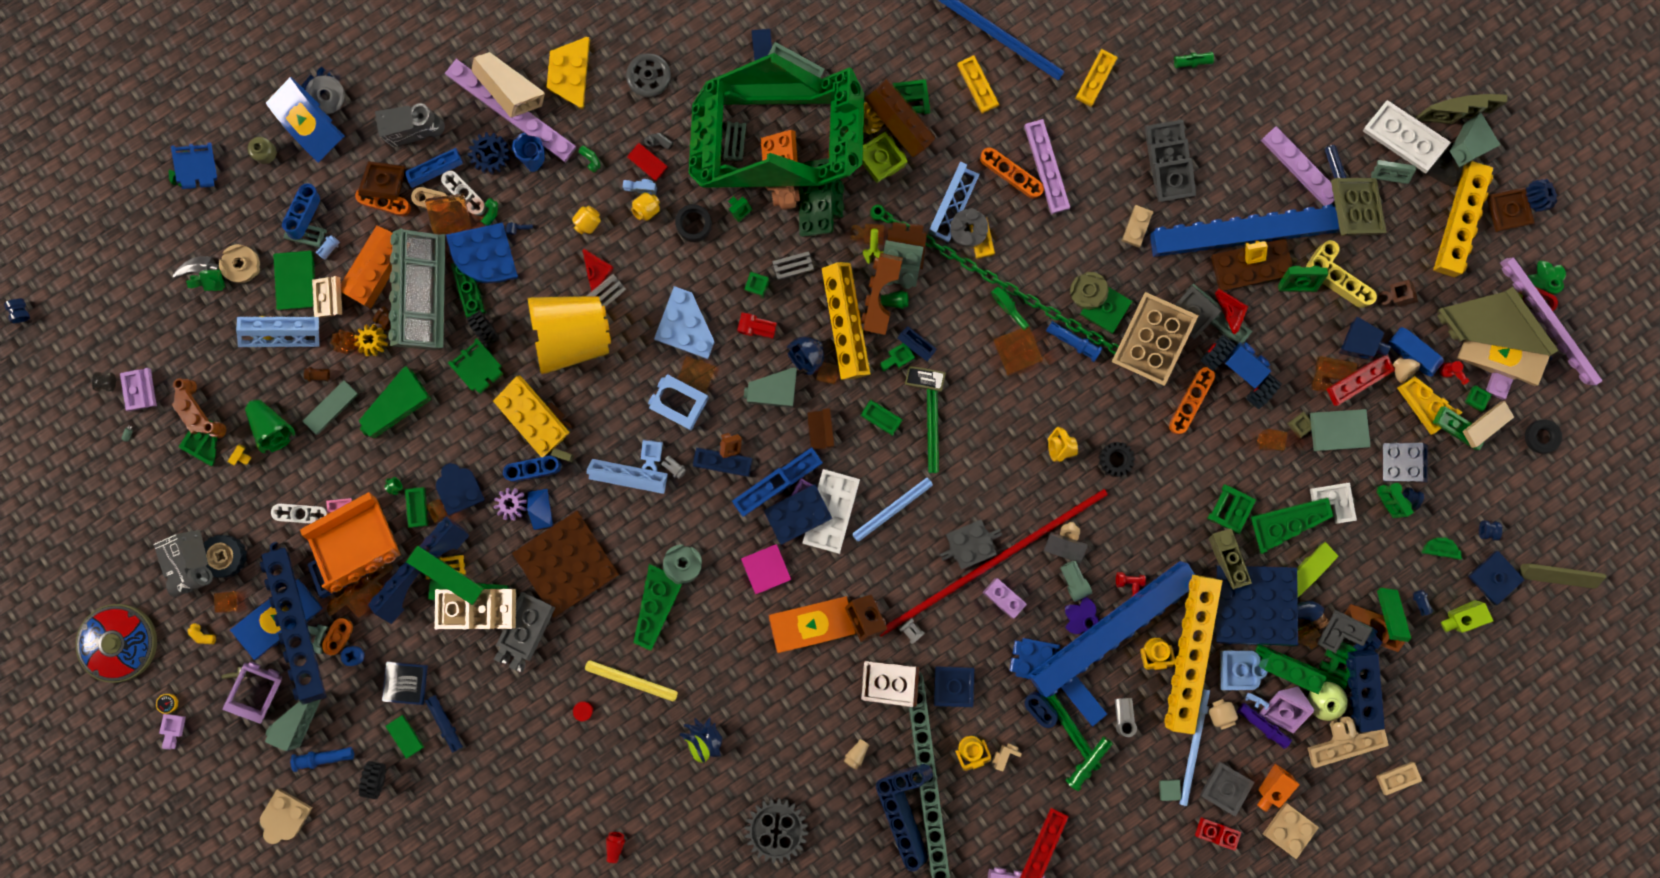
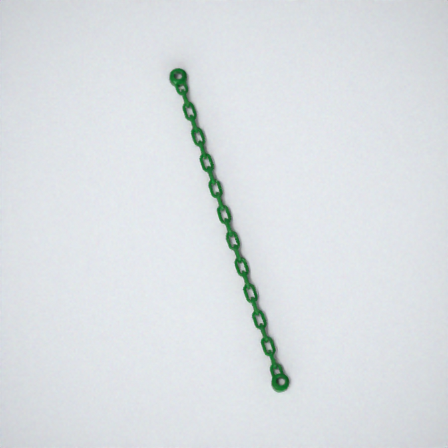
M874 205L870 210V216L875 221L906 223L893 219V215L885 211L882 205ZM880 209L881 214L877 215L874 211ZM885 214L890 216L888 220L884 219ZM926 235V238L932 241L929 242L930 245L926 243L925 246L935 247L940 250V254L944 257L959 261L963 268L971 272L976 271L980 273L982 278L989 283L999 284L1008 294L1012 296L1018 295L1029 306L1044 310L1048 317L1053 320L1063 321L1069 329L1074 332H1082L1093 343L1097 345L1102 344L1108 347L1109 352L1114 355L1116 354L1115 351L1111 350L1114 349V346L1119 347L1116 343L1110 344L1106 342L1103 336L1097 332L1087 331L1078 321L1061 316V312L1057 309L1042 305L1038 298L1030 294H1023L1017 286L1010 282L1004 283L993 272L989 270L983 271L977 267L974 261L959 257L953 249L948 246L938 245L932 237ZM945 249H947V250H949V251L952 252V253L950 254L951 257L948 256L947 254L943 253V252H945ZM966 261H968L971 264H973V266L969 268L964 264H966ZM987 273H989L990 275L994 276L995 278H993L992 280H990V279L986 278L985 276H987ZM1008 285L1016 289L1013 291L1014 293L1006 289ZM1029 297L1037 301L1035 305L1027 301ZM1050 309L1058 313L1056 317L1049 314ZM1072 322L1079 325L1077 329L1070 326ZM1093 334H1094V335L1100 337L1101 339H1098V342H1097V341H1095L1094 339H1092V338H1090V337H1092Z

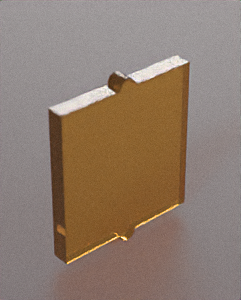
M686 356L678 380L706 394L716 366L705 363L702 359L696 360Z

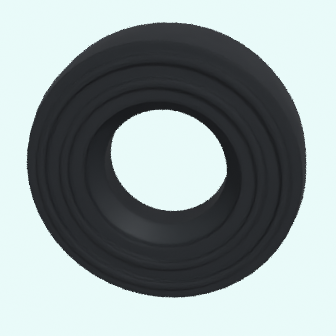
M1546 419L1537 420L1527 427L1525 442L1536 453H1551L1560 446L1562 432L1553 421ZM1541 429L1548 431L1550 434V440L1546 444L1540 443L1537 439V433Z

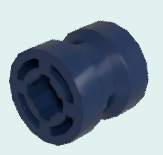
M12 299L4 303L5 310L9 312L8 319L10 323H21L30 319L29 312L25 310L26 303L24 299Z

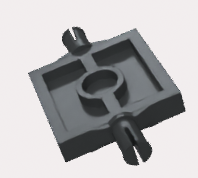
M978 520L946 534L950 550L941 553L940 557H942V561L953 557L958 562L961 570L997 555L993 547V540L1003 536L999 528L989 533L985 529L982 520Z

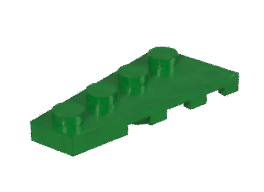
M1325 497L1250 516L1260 554L1333 517L1329 498Z
M651 564L648 566L645 589L633 642L652 651L683 583L675 584L666 576L664 570Z

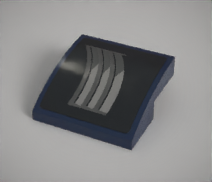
M386 662L382 701L424 705L428 665Z

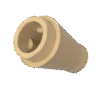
M859 739L858 743L845 755L844 762L857 770L859 766L861 767L870 745Z

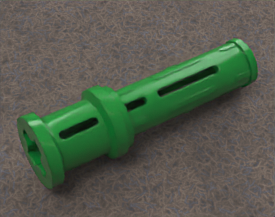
M1103 736L1084 762L1076 766V770L1071 777L1066 778V782L1076 791H1080L1081 785L1087 778L1091 777V771L1110 747L1113 746V743L1108 738L1106 740V737Z

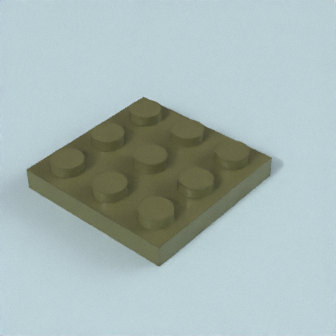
M1335 178L1331 180L1341 236L1382 235L1387 233L1376 178Z

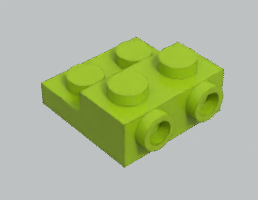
M886 132L863 145L862 164L876 183L887 176H892L904 168L908 162L905 154L897 148L894 139L888 136Z

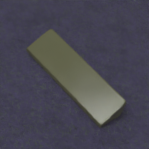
M1522 564L1520 567V575L1526 580L1595 589L1606 579L1605 574L1537 564Z

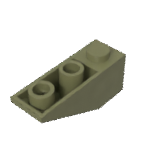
M1232 528L1212 534L1209 537L1210 544L1232 589L1252 584Z

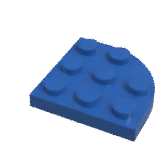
M503 223L446 234L452 259L463 274L481 283H499L518 278Z

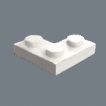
M1350 483L1310 489L1312 501L1325 497L1329 498L1330 505L1333 508L1335 524L1357 520Z

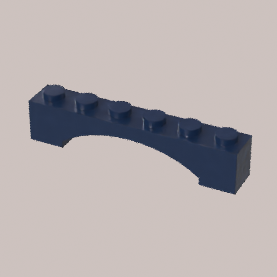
M446 516L437 524L432 533L424 539L420 547L438 557L451 549L457 550L470 535L462 526ZM406 562L400 566L395 575L385 583L380 592L368 604L373 613L392 624L405 610L402 607L405 595L420 571Z

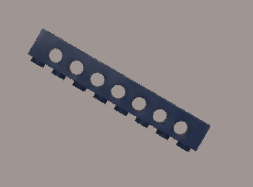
M286 548L261 554L263 561L260 562L262 572H266L268 578L264 580L267 591L271 590L272 597H269L272 609L275 608L277 615H274L275 624L277 627L280 626L282 632L278 634L281 645L285 644L286 651L283 652L286 663H290L291 670H288L290 681H294L296 686L293 689L295 700H299L302 705L327 698L289 553ZM282 569L281 574L273 575L274 571ZM281 587H287L284 593H278ZM285 605H292L290 610L282 611ZM290 623H297L295 628L287 629ZM295 641H301V645L299 647H292V644ZM300 659H306V663L303 666H296ZM304 678H311V681L308 684H301Z

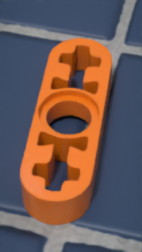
M358 190L356 191V200L363 206L401 217L407 216L411 211L410 203L404 198L398 197L394 201L388 199V204L381 207L378 204L380 198L372 197L374 198L373 201L368 198L363 199L359 195ZM393 203H395L396 205H402L403 203L405 209L399 210L397 207L393 206Z

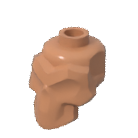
M794 186L765 187L767 190H774L772 191L774 207L780 206L782 210L794 209L797 201H800L799 190H795Z

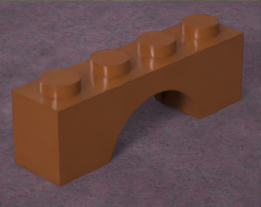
M880 253L879 258L875 257L873 269H876V274L871 276L869 283L872 292L871 295L867 294L865 306H868L867 313L863 312L861 324H864L863 330L886 335L890 312L881 304L879 293L884 285L898 280L903 257Z

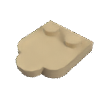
M277 789L260 817V824L264 828L263 837L265 841L270 844H276L282 839L290 840L294 838L313 807L282 789Z

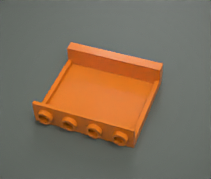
M370 492L300 529L302 536L310 544L325 582L322 588L330 593L340 591L347 584L358 581L360 577L368 573L375 572L380 566L393 562L395 558L401 555L377 498Z

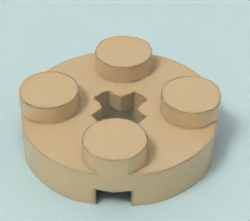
M232 245L224 250L222 253L224 255L219 260V269L222 275L234 283H246L260 273L259 257L255 251L247 246ZM239 259L244 262L241 268L235 267Z

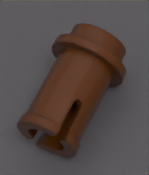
M312 367L305 368L304 379L308 380V382L312 380L329 381L330 370L313 369Z

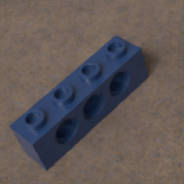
M1372 649L1348 652L1346 665L1350 672L1348 685L1352 694L1349 698L1350 705L1353 708L1351 719L1354 720L1355 727L1362 733L1384 730L1379 655ZM1365 669V673L1360 675V672ZM1367 688V691L1362 694V690ZM1369 706L1368 710L1363 713V710Z

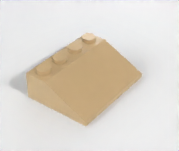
M1145 292L1112 362L1165 386L1199 315Z

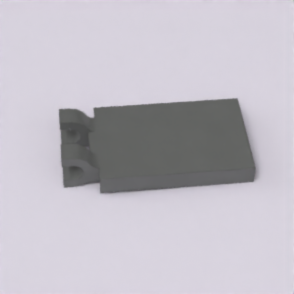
M521 592L516 602V628L503 630L496 644L500 649L494 660L508 665L510 655H512L514 659L510 663L509 668L523 672L526 664L525 660H531L556 607Z

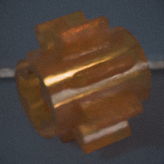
M339 329V333L332 334L330 344L335 346L333 350L343 354H347L348 350H353L354 343L356 342L351 337L353 333Z

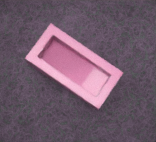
M352 498L326 501L327 513H331L350 503Z

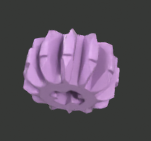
M506 488V494L500 491L499 495L502 498L494 499L496 502H499V505L494 506V509H500L497 515L501 516L504 514V520H508L510 517L512 521L516 520V515L522 517L523 515L520 510H527L526 507H522V504L528 503L527 500H521L524 497V493L518 494V489L515 488L512 492L510 488ZM511 499L512 503H514V507H510L509 505H507L508 501L511 502Z

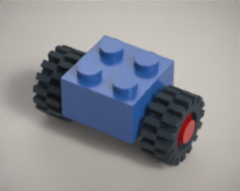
M1222 335L1209 348L1200 361L1212 371L1222 362H1225L1227 366L1253 386V390L1249 393L1246 400L1257 409H1260L1276 394L1282 383L1270 374L1271 369L1269 366L1271 364L1262 355L1259 357L1255 355L1253 347L1246 342L1244 345L1241 342L1235 345L1226 336Z

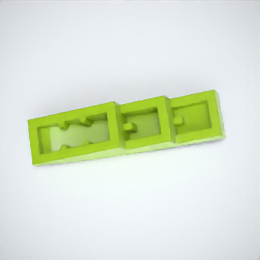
M1326 542L1320 544L1312 555L1305 558L1297 567L1298 597L1338 557Z

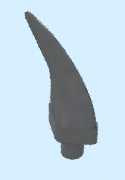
M198 256L184 262L174 272L173 278L189 272L200 273L202 270L220 269L219 265L214 264L212 257Z

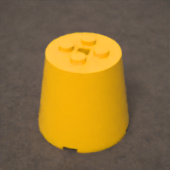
M599 296L527 298L532 328L537 330L539 341L535 342L541 374L550 373L609 354L608 344H611L609 332L606 333L609 330L608 319H604L606 317V310L604 305L601 306Z

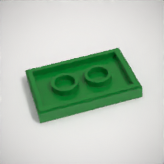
M311 250L273 254L276 309L284 311L314 308L312 280H315L314 252Z

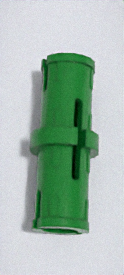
M1193 52L1190 55L1174 57L1175 68L1188 66L1196 68L1197 65L1214 63L1213 52L1201 54Z

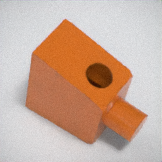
M1275 763L1259 787V792L1263 797L1257 806L1265 812L1273 804L1278 808L1282 807L1300 784L1289 772Z

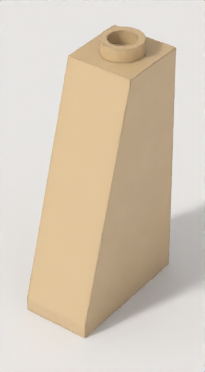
M490 52L474 57L471 71L511 118L542 107L545 93Z

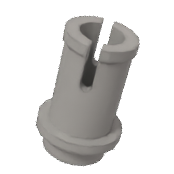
M671 456L665 458L669 463L663 460L661 465L674 474V478L680 479L686 473L685 466L678 464Z

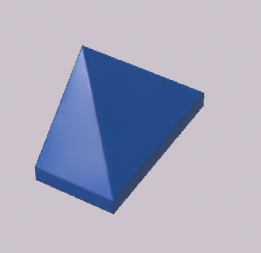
M548 489L528 492L527 511L534 530L553 526Z

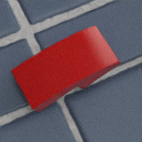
M1201 817L1195 836L1236 851L1242 832Z

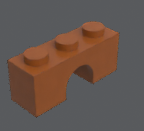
M1352 604L1344 613L1378 631L1376 636L1383 642L1381 644L1382 647L1399 652L1404 645V641L1391 640L1389 638L1383 615Z

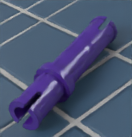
M1245 702L1240 705L1237 713L1266 734L1265 737L1272 739L1283 749L1290 745L1292 739L1283 734L1278 726L1269 723Z

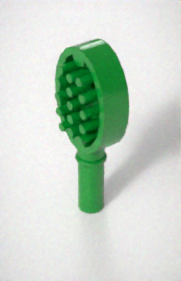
M999 287L993 289L991 294L998 305L1008 315H1011L1024 331L1028 329L1030 325L1019 314L1015 307V301L1012 302L1013 298H1010L1009 294L1007 295V291Z

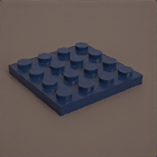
M1217 565V579L1222 580L1216 615V643L1298 646L1297 568L1246 566L1252 584L1232 589L1221 566Z

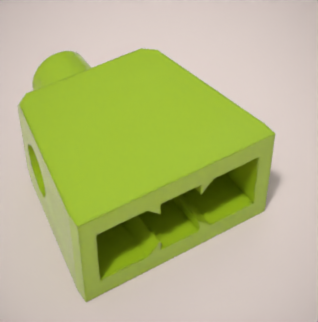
M1474 600L1449 611V619L1442 621L1441 625L1445 632L1455 629L1463 633L1493 622V619L1486 604Z

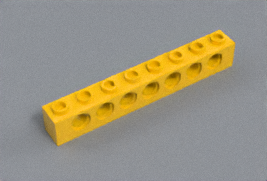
M1192 574V579L1189 581L1190 591L1185 602L1186 613L1182 620V635L1178 641L1179 652L1175 659L1176 669L1171 680L1172 691L1168 697V713L1164 719L1165 727L1173 732L1195 735L1222 580ZM1204 592V598L1200 600V595ZM1198 612H1201L1200 618L1197 619L1196 616ZM1197 631V636L1193 639V634ZM1194 650V654L1190 658V652ZM1190 669V675L1186 677V673ZM1187 688V693L1183 696V691ZM1184 708L1183 713L1179 715L1180 709Z

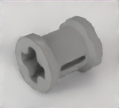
M910 619L899 629L907 635L911 644L925 634L916 627L913 619Z

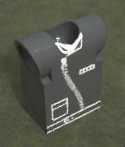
M417 103L413 107L403 106L375 111L379 137L392 147L423 140L428 136H440L445 129L444 121L422 103Z
M200 530L178 533L154 544L163 576L167 578L166 589L171 596L179 597L212 582V572L206 567L208 561Z

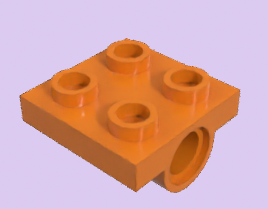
M794 130L761 138L762 161L767 159V154L773 153L798 162L796 132Z

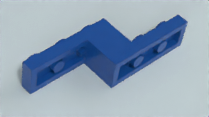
M811 447L783 468H778L732 500L742 517H744L774 495L777 496L823 464V462Z

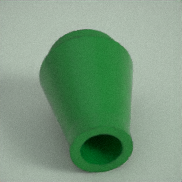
M901 290L881 295V304L883 306L904 309V307L909 306L908 292Z

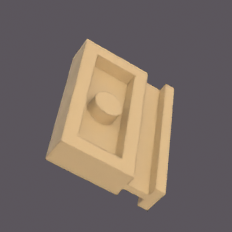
M333 276L331 278L312 280L314 317L325 318L342 315L340 277Z

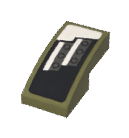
M909 366L905 385L942 392L946 372Z

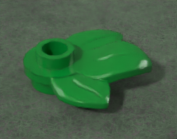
M1539 261L1537 263V274L1527 277L1535 287L1541 290L1544 289V291L1554 295L1563 290V280L1566 277V271L1562 265L1553 267L1547 261Z

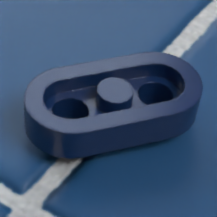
M1029 693L1024 702L1026 709L1041 726L1045 728L1053 727L1058 720L1056 710L1040 693ZM1033 699H1037L1039 703H1034ZM1045 714H1050L1052 718H1047Z

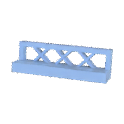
M963 162L959 163L928 234L948 243L952 237L950 222L953 218L948 219L946 211L952 207L956 208L957 213L964 210L980 175L967 169V164ZM964 173L974 177L971 184L964 186L961 179ZM963 190L965 199L956 203L954 198L955 192ZM948 224L950 229L948 236L937 232L940 226Z
M237 317L238 347H319V317ZM242 336H251L253 339L242 340ZM265 336H271V337H273L274 339H272V340H265L263 337H265ZM292 336L294 337V339L286 340L284 339V337ZM315 336V340H306L304 337Z
M596 459L591 460L586 473L589 474V479L662 494H664L668 475L667 473Z

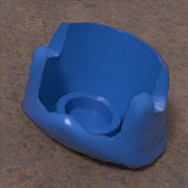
M521 133L514 139L511 150L530 172L538 171L545 158L541 139L536 136H529L526 133Z

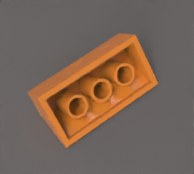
M377 225L341 283V293L369 309L374 305L392 272V264L390 263L392 245L390 239L393 233Z

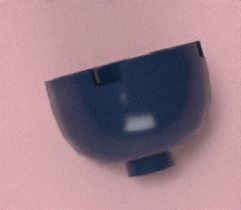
M803 336L795 339L787 346V348H790L788 355L791 361L799 370L802 368L807 372L804 374L812 375L822 366L824 352L820 341Z

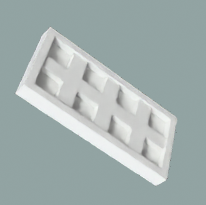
M823 469L818 491L833 519L806 532L802 544L840 554L860 479Z

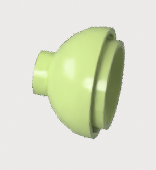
M1324 682L1319 694L1310 691L1307 698L1314 708L1312 714L1325 721H1333L1340 718L1348 706L1345 691L1333 682ZM1329 702H1334V706L1331 708L1327 705Z

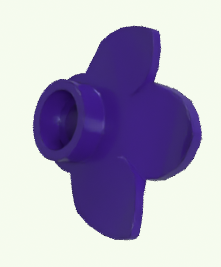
M1087 597L1082 599L1080 606H1065V614L1070 620L1065 628L1070 633L1080 634L1086 632L1091 628L1086 625V621L1089 619L1092 621V626L1099 622V619L1095 616L1096 606Z

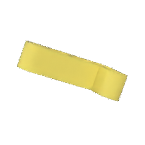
M1333 240L1326 241L1320 245L1308 261L1306 267H1312L1317 262L1321 268H1328V276L1323 284L1355 306L1365 308L1373 304L1377 299L1376 292L1333 263V260L1339 253V245ZM1325 247L1330 249V255L1325 252ZM1330 273L1336 275V281L1331 279ZM1347 283L1351 285L1352 291L1346 288Z

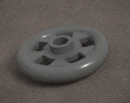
M651 53L635 57L630 62L626 71V80L630 89L642 97L660 95L666 90L671 79V71L667 62L662 57ZM646 61H653L654 66H646ZM637 66L642 68L639 75L634 73ZM659 69L663 70V76L658 77L657 70ZM647 72L652 73L650 77H646L645 74ZM638 80L645 84L642 88L636 84ZM657 82L659 86L651 89L649 85Z

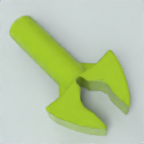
M875 228L871 229L870 249H864L863 251L864 258L868 264L871 263L873 252L877 258H879L880 253L884 252L878 249V229Z

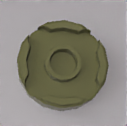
M1086 272L1081 276H1077L1070 288L1073 302L1078 307L1088 310L1101 306L1107 299L1109 292L1107 282L1103 276L1095 272Z

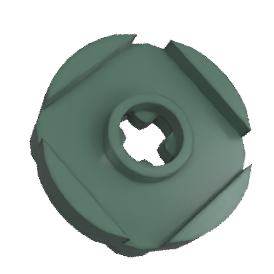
M684 545L673 546L667 551L663 559L664 573L675 584L689 583L696 579L701 571L702 559L699 552L693 547L689 548ZM679 560L687 562L685 568L678 566Z

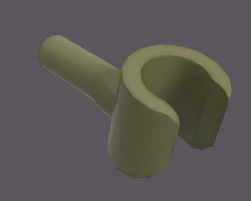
M238 667L237 673L223 674L222 679L237 678L242 667ZM246 671L243 678L249 677L248 671Z

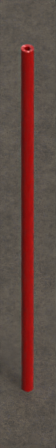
M1102 489L886 625L887 630L880 637L1108 495L1106 490Z

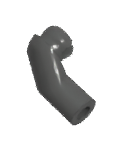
M661 133L648 135L644 140L645 145L648 147L661 145L667 150H670L674 144Z

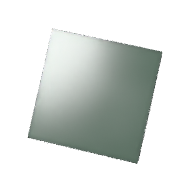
M1179 779L1159 780L1161 801L1181 800Z

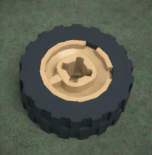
M215 535V537H210L203 543L208 561L206 567L212 572V576L216 578L232 577L244 568L247 560V551H245V546L239 539L228 535Z

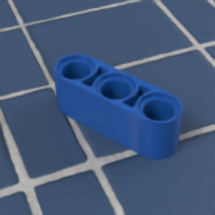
M306 183L300 186L282 222L283 229L289 238L293 240L303 237L320 203V196L312 184Z
M1400 327L1388 342V345L1403 358L1419 362L1420 368L1418 370L1427 376L1432 377L1444 363L1442 356L1403 327Z
M545 456L511 463L504 467L503 475L512 482L549 476L561 470V462L553 456ZM554 460L556 463L555 468L548 470L547 463ZM531 464H535L537 467L534 474L528 472ZM512 468H516L518 471L517 476L511 478L509 475Z

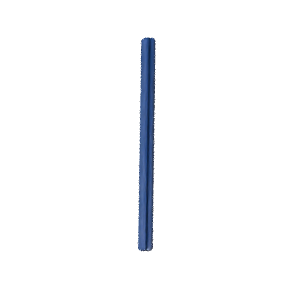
M938 0L1056 80L1062 77L1064 73L1062 69L959 0Z

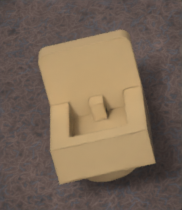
M1009 743L1007 746L1001 745L999 752L994 754L992 763L995 764L993 767L1003 772L1010 753L1021 757L1022 753L1018 751L1019 747Z

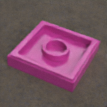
M777 544L741 558L755 594L791 580Z

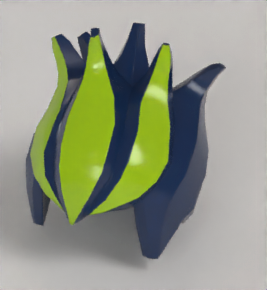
M710 717L705 724L700 723L695 718V726L684 724V727L689 728L690 734L680 733V736L688 743L691 756L701 763H705L710 756H721L719 748L722 745V736L716 730V724L711 725Z

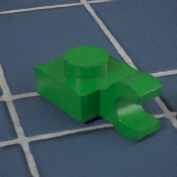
M202 270L199 275H191V280H186L188 288L203 286L204 291H218L225 288L221 270Z
M902 343L888 352L891 357L881 362L880 367L883 371H886L896 364L899 369L914 360L915 357L909 347Z

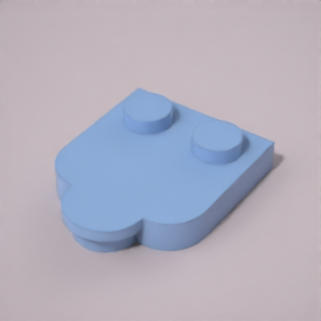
M1248 650L1220 651L1221 690H1254L1258 688L1261 679L1265 678L1268 671L1259 667V655L1254 651Z

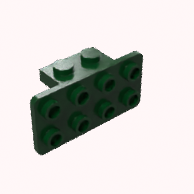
M829 158L802 162V164L816 168L829 163ZM836 180L821 186H799V235L801 237L830 234L833 232V218H843V181Z

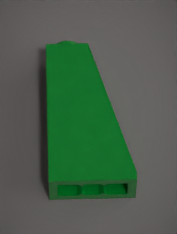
M407 366L402 368L359 419L361 424L360 430L366 437L376 438L432 400L411 368Z

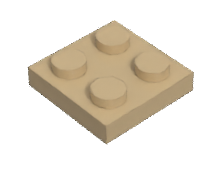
M1284 803L1263 832V835L1297 859L1319 827L1289 804Z

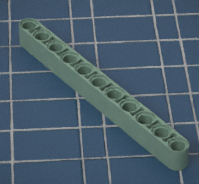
M919 671L918 693L922 695V699L917 703V707H909L916 766L927 764L933 771L931 780L919 787L930 874L932 878H935V874L938 871L945 872L944 878H950L924 678ZM922 712L924 714L922 722L914 720L916 713ZM919 732L927 734L925 741L919 742L917 740ZM922 752L930 754L929 759L925 762L919 759V755ZM928 791L935 793V797L931 801H927L924 798L925 793ZM930 811L937 812L935 820L927 819ZM938 831L940 837L937 840L930 839L931 832ZM941 851L943 856L941 859L935 860L932 858L933 853Z

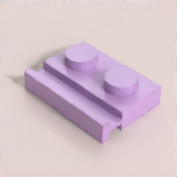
M150 368L120 373L126 411L157 406Z

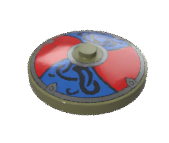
M125 604L106 605L93 611L81 624L76 637V654L81 666L92 677L110 683L128 681L140 675L152 662L157 648L155 627L149 617L138 608Z

